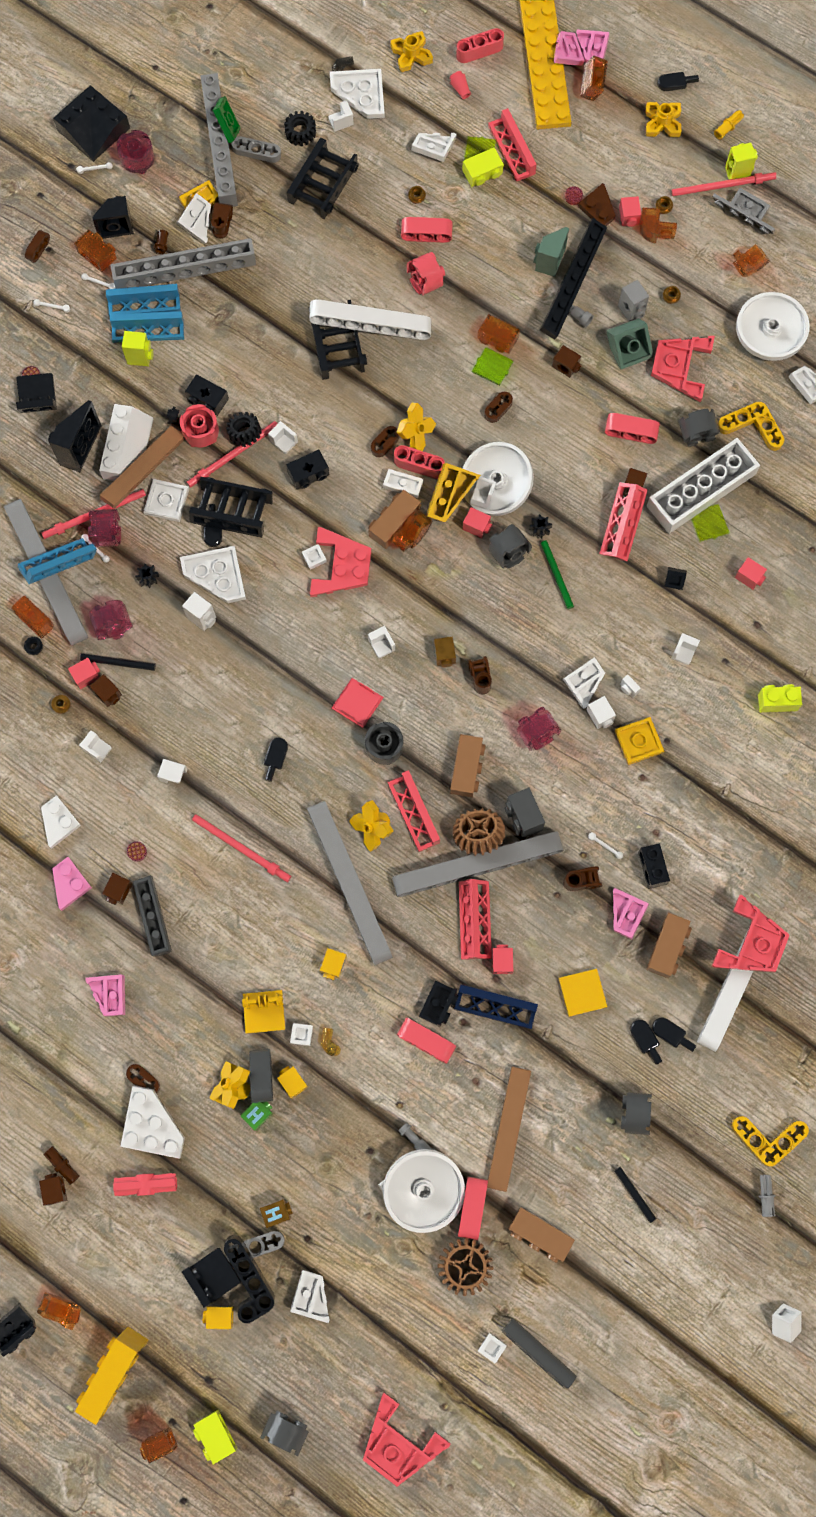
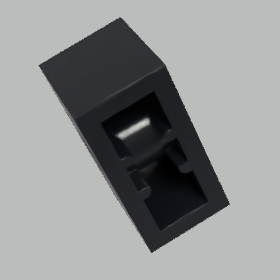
M197 374L185 390L187 401L190 404L204 405L212 410L216 416L219 415L229 400L227 390Z
M319 449L286 464L287 472L296 490L300 488L305 489L311 483L322 481L330 475L329 467Z

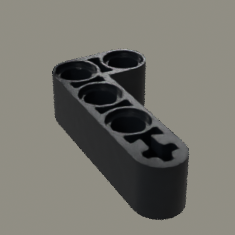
M231 1235L225 1241L224 1252L250 1297L240 1303L238 1308L239 1320L248 1324L273 1309L275 1295L243 1239L238 1235ZM231 1242H232L234 1245H235V1244H238V1246H237V1252H236V1250H235L234 1248H231V1249H230V1244H231ZM247 1260L250 1266L243 1269L239 1266V1262ZM257 1278L260 1281V1285L252 1286L249 1280ZM267 1296L271 1299V1302L267 1305L262 1304L260 1298ZM249 1307L253 1310V1313L249 1316L244 1315L242 1309Z

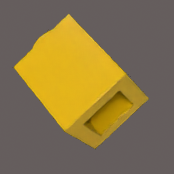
M327 948L320 968L323 977L333 981L335 978L340 979L347 955Z
M287 1066L279 1072L280 1076L277 1079L291 1099L308 1088L294 1066L291 1068Z
M207 1306V1311H203L202 1319L203 1324H206V1329H232L234 1306Z

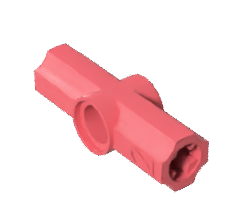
M176 1173L161 1175L139 1174L135 1177L114 1178V1195L129 1196L137 1194V1196L177 1191Z

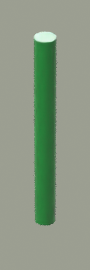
M547 540L540 543L565 605L568 610L572 609L574 604Z

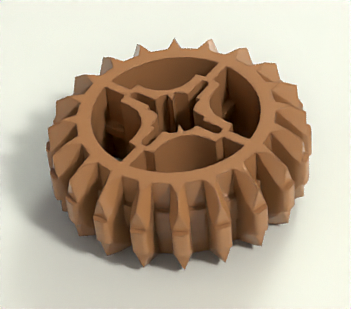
M483 807L478 811L474 808V811L470 812L467 810L466 815L461 814L460 819H456L453 825V839H455V844L459 846L461 851H466L467 855L473 852L474 856L477 853H481L484 856L485 852L491 854L492 849L497 850L498 845H502L503 839H505V825L501 817H498L497 812L492 813L491 809L485 811Z
M465 1238L464 1244L461 1245L460 1239H457L458 1246L454 1247V1244L450 1242L449 1246L452 1250L448 1251V1249L444 1248L443 1251L447 1256H439V1259L444 1260V1264H438V1268H444V1271L438 1274L439 1276L446 1275L447 1278L443 1279L442 1283L450 1282V1285L447 1287L449 1291L455 1286L456 1295H458L460 1289H463V1296L467 1295L468 1289H470L471 1295H475L473 1288L477 1287L478 1291L481 1292L482 1288L479 1284L483 1283L487 1286L488 1283L484 1278H492V1275L488 1274L487 1270H493L494 1267L487 1266V1263L493 1260L492 1258H485L489 1253L488 1250H485L483 1253L480 1251L484 1246L482 1243L476 1248V1240H473L472 1244L468 1245L469 1240ZM461 1249H468L464 1259L456 1260L451 1258L455 1252ZM474 1251L482 1260V1270L472 1264ZM469 1257V1266L476 1271L470 1270L463 1274L462 1268L455 1263H464ZM448 1264L459 1269L457 1282L451 1278ZM468 1274L480 1276L474 1283L463 1285Z

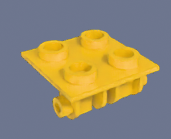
M282 990L243 994L242 1005L244 1007L246 1034L285 1030Z

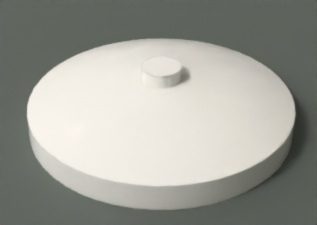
M778 292L761 293L750 298L742 306L736 321L737 336L743 347L752 355L771 361L783 360L795 355L806 342L810 328L808 315L802 305L794 298Z
M492 442L479 447L468 457L462 468L496 482L488 509L470 504L477 481L464 496L474 509L490 516H502L518 509L526 501L533 487L534 473L528 457L518 447L509 443Z
M430 1149L415 1150L401 1156L390 1167L383 1184L384 1203L392 1219L401 1227L417 1233L437 1231L448 1225L459 1213L465 1196L464 1179L459 1168L445 1154Z

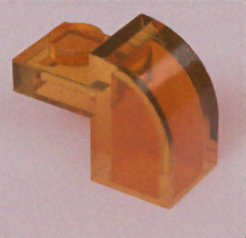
M643 207L640 219L641 235L647 241L655 244L657 238L674 239L677 223L659 221L660 209Z
M756 244L745 253L738 250L733 254L736 259L733 264L742 277H748L758 272L770 262L762 248Z
M418 510L408 517L404 527L394 533L390 541L403 552L408 548L413 549L424 538L433 521Z
M45 1292L37 1313L43 1318L58 1322L63 1327L73 1330L74 1325L79 1321L81 1306L62 1297Z

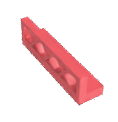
M509 109L502 110L501 118L489 122L488 126L517 182L535 175L537 164ZM503 124L505 129L503 132L495 129V126ZM503 138L511 140V145H504L502 143ZM510 152L518 154V159H511L509 157ZM517 166L525 168L526 172L518 175L516 171Z
M619 483L599 554L628 561L647 489L637 484ZM630 488L628 495L624 498V489ZM623 506V513L619 516L618 510ZM618 524V531L614 534L613 528ZM613 542L612 552H607L608 545Z
M409 770L405 771L401 777L388 782V785L417 850L421 852L439 844L440 838ZM403 781L406 786L404 794L396 792L393 785ZM404 799L413 801L412 811L403 808ZM412 816L421 819L422 823L419 829L411 826ZM420 833L428 835L431 842L420 846L418 841Z
M476 879L460 881L461 960L492 959L489 881ZM478 885H482V895L478 892ZM479 905L483 907L482 915L479 912ZM480 924L484 927L483 934L479 931ZM481 943L485 947V954H480Z

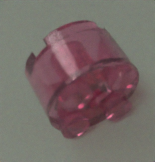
M131 130V133L126 134L125 132L119 137L117 151L122 167L132 173H146L153 165L155 159L152 143L148 135L140 130Z
M89 510L91 526H88V535L92 537L94 546H119L121 543V526L118 524V521H120L118 510Z
M120 600L105 602L106 606L100 608L97 605L91 609L89 617L97 640L112 637L114 640L120 639L124 636L123 633L133 627L127 608Z
M544 707L538 708L530 717L525 716L518 721L517 733L529 751H532L533 747L535 750L545 747L554 740L552 736L561 733V728L549 710H546Z

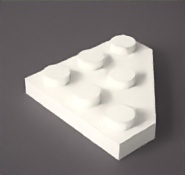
M381 69L330 72L331 91L343 101L347 100L351 107L367 119L385 118Z
M235 546L180 557L185 578L226 603L246 600Z
M132 1086L120 1147L180 1159L185 1137L181 1130L179 1131L168 1110L163 1106L154 1089Z

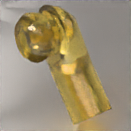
M323 1028L322 1048L328 1055L338 1056L341 1048L332 1041L333 1029Z

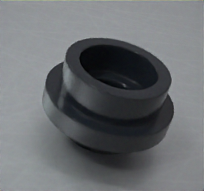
M174 406L172 409H168L166 416L170 425L171 423L176 424L180 411L175 409L176 407Z
M30 637L25 641L24 649L29 655H38L43 649V643L38 637ZM33 644H37L35 649H31Z

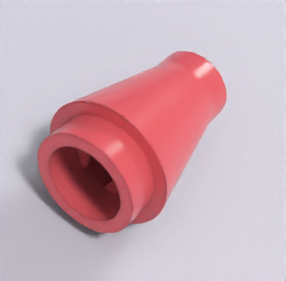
M462 71L453 73L449 78L450 84L462 99L468 98L471 92L465 74Z

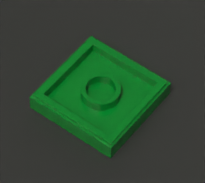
M224 96L218 100L213 112L228 143H231L236 139L241 127L227 98Z

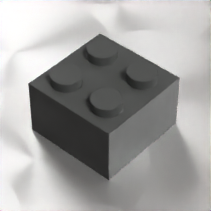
M530 787L509 795L504 809L508 818L512 817L514 823L512 827L515 834L520 835L521 839L543 831L545 820Z

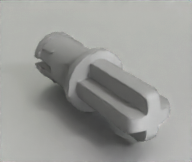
M769 1174L760 1175L761 1195H759V1198H761L762 1216H776L774 1208V1197L776 1196L772 1193L771 1176Z

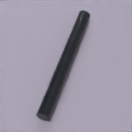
M83 653L80 655V661L89 658L91 662L95 661V663L151 671L156 669L155 663Z

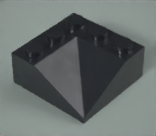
M91 85L53 118L57 131L93 162L130 129L127 115Z
M90 400L59 423L48 438L59 465L79 473L102 427L94 405Z

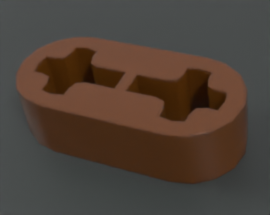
M42 230L36 233L25 251V258L33 263L38 261L49 243V233Z
M505 391L499 393L486 407L485 419L490 423L499 421L511 408L512 395ZM501 399H508V402H504L502 405H500ZM496 410V416L494 414L490 416V412Z
M388 426L373 440L371 452L375 457H383L398 442L397 428ZM388 433H389V434L394 433V438L391 436V437L387 440V438H388ZM382 445V450L378 449L376 451V446L380 447Z
M133 1064L126 1070L128 1080L135 1086L148 1088L144 1081L147 1080L149 1083L154 1081V1091L156 1094L159 1092L160 1082L142 1066ZM133 1069H140L139 1074L143 1077L141 1080L137 1077L132 1078L133 1073L131 1071Z

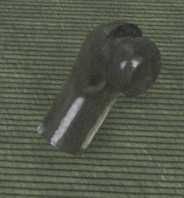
M353 56L338 58L332 66V71H343L346 66L354 65Z

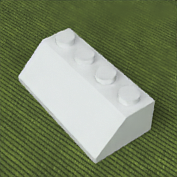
M114 404L99 470L103 480L115 481L147 450L153 417L132 406Z

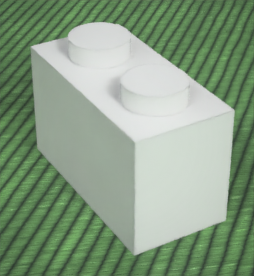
M194 592L182 605L187 619L203 631L211 628L215 623L216 615L212 605Z

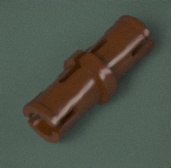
M54 1146L43 1154L55 1167L54 1170L59 1172L69 1185L73 1184L80 1177L69 1164V1160L67 1158L64 1159Z

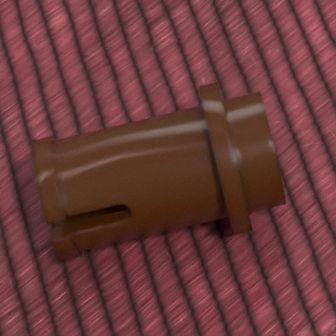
M165 230L157 231V240L153 248L158 254H164L168 249L166 244L169 233Z

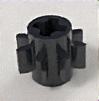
M539 514L538 518L531 519L532 524L529 525V530H533V537L539 536L542 539L545 534L550 535L549 529L552 528V523H548V516L545 518Z
M144 564V567L141 569L137 568L139 575H136L135 578L138 581L140 580L139 584L141 587L146 585L151 588V585L157 584L156 577H159V573L154 572V565L149 567Z

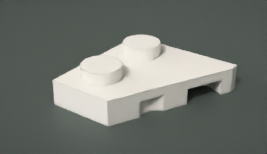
M418 133L411 150L444 162L456 140V133H451V136H441L440 133Z
M196 193L176 223L203 244H206L208 241L207 230L209 227L211 204Z
M806 366L792 372L789 379L810 405L816 402V373Z
M594 657L563 678V681L583 709L588 706L605 672Z
M57 795L41 807L47 842L51 849L81 826Z
M302 1270L290 1312L329 1323L323 1276Z

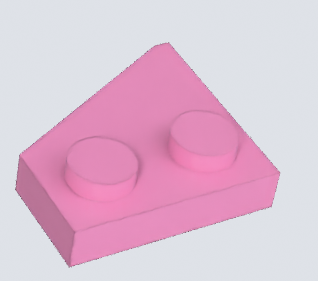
M561 31L557 37L554 63L582 66L585 60L576 34Z

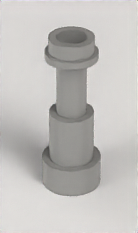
M572 305L569 311L571 312L570 315L576 318L579 324L585 328L594 317V315L588 311L585 312L578 306Z
M405 1123L399 1129L400 1135L403 1136L405 1134L415 1145L414 1148L416 1150H435L423 1139L420 1140L410 1129L412 1125Z

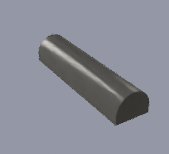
M150 875L133 881L151 956H162L172 952L153 876Z
M514 1318L501 1330L505 1336L560 1386L567 1389L573 1384L577 1376Z

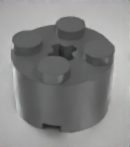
M709 409L697 410L689 413V418L684 420V417L678 420L684 443L688 447L698 444V441L702 440L711 442L716 439L715 435L720 432L714 409H711L710 412Z
M514 524L509 525L500 534L496 533L490 538L489 552L503 569L504 566L508 569L519 564L525 559L523 555L526 551L529 554L532 549L531 543Z
M383 722L374 724L368 729L365 735V747L369 758L383 765H390L400 758L404 748L403 735L395 724ZM385 741H388V745H381V742L384 743Z
M627 1092V1095H623L622 1109H626V1116H622L621 1129H625V1133L650 1135V1131L646 1130V1127H650L652 1102H647V1100L652 1098V1094Z
M276 1411L275 1414L271 1413L260 1438L264 1440L265 1436L269 1437V1443L291 1453L292 1449L296 1450L294 1455L299 1456L309 1433L306 1430L307 1425L298 1420L291 1423L287 1421L288 1416L279 1411Z

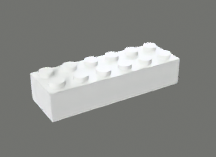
M736 438L649 497L647 507L668 534H670L755 476L760 464L741 441Z

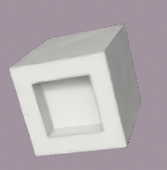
M347 100L340 102V112L328 116L334 132L354 125L353 113Z
M281 421L268 433L269 441L284 454H287L298 443L297 434Z
M479 477L470 504L488 509L496 482Z
M385 626L368 634V640L378 658H382L395 651V643Z
M682 633L671 659L689 665L700 640Z
M90 731L79 745L84 752L100 763L112 749L110 745L101 740L93 731Z
M163 759L157 777L159 781L164 783L171 781L179 784L183 773H187L188 769L183 764Z
M783 1303L772 1315V1334L791 1343L801 1332L802 1312Z

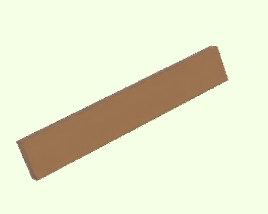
M171 425L100 494V499L115 509L185 440L183 433Z
M511 1067L487 1188L507 1192L531 1076L530 1070Z

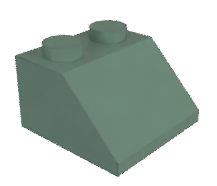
M568 227L544 236L541 243H537L536 255L533 261L536 264L535 271L553 277L556 276L567 246Z
M638 318L606 330L609 347L620 369L654 357L648 325L643 320Z

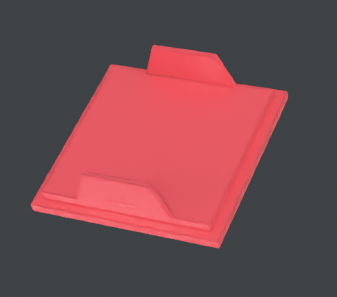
M352 678L331 709L364 728L384 697Z

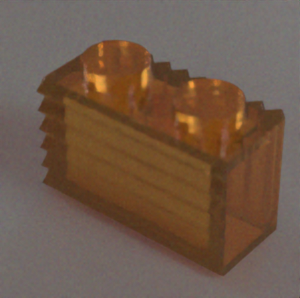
M592 56L584 65L580 94L582 98L595 101L604 91L606 69L608 66L607 60Z
M87 230L74 243L77 252L100 270V272H103L117 259L115 248L110 243L106 244L103 242V238L97 232L93 233Z
M488 314L478 330V339L485 345L490 344L501 353L506 352L510 354L519 338L520 329Z
M22 596L12 606L15 614L41 639L54 628L50 618L26 596Z
M167 1427L147 1437L141 1444L140 1453L144 1460L147 1459L148 1463L172 1453L178 1447L172 1429Z

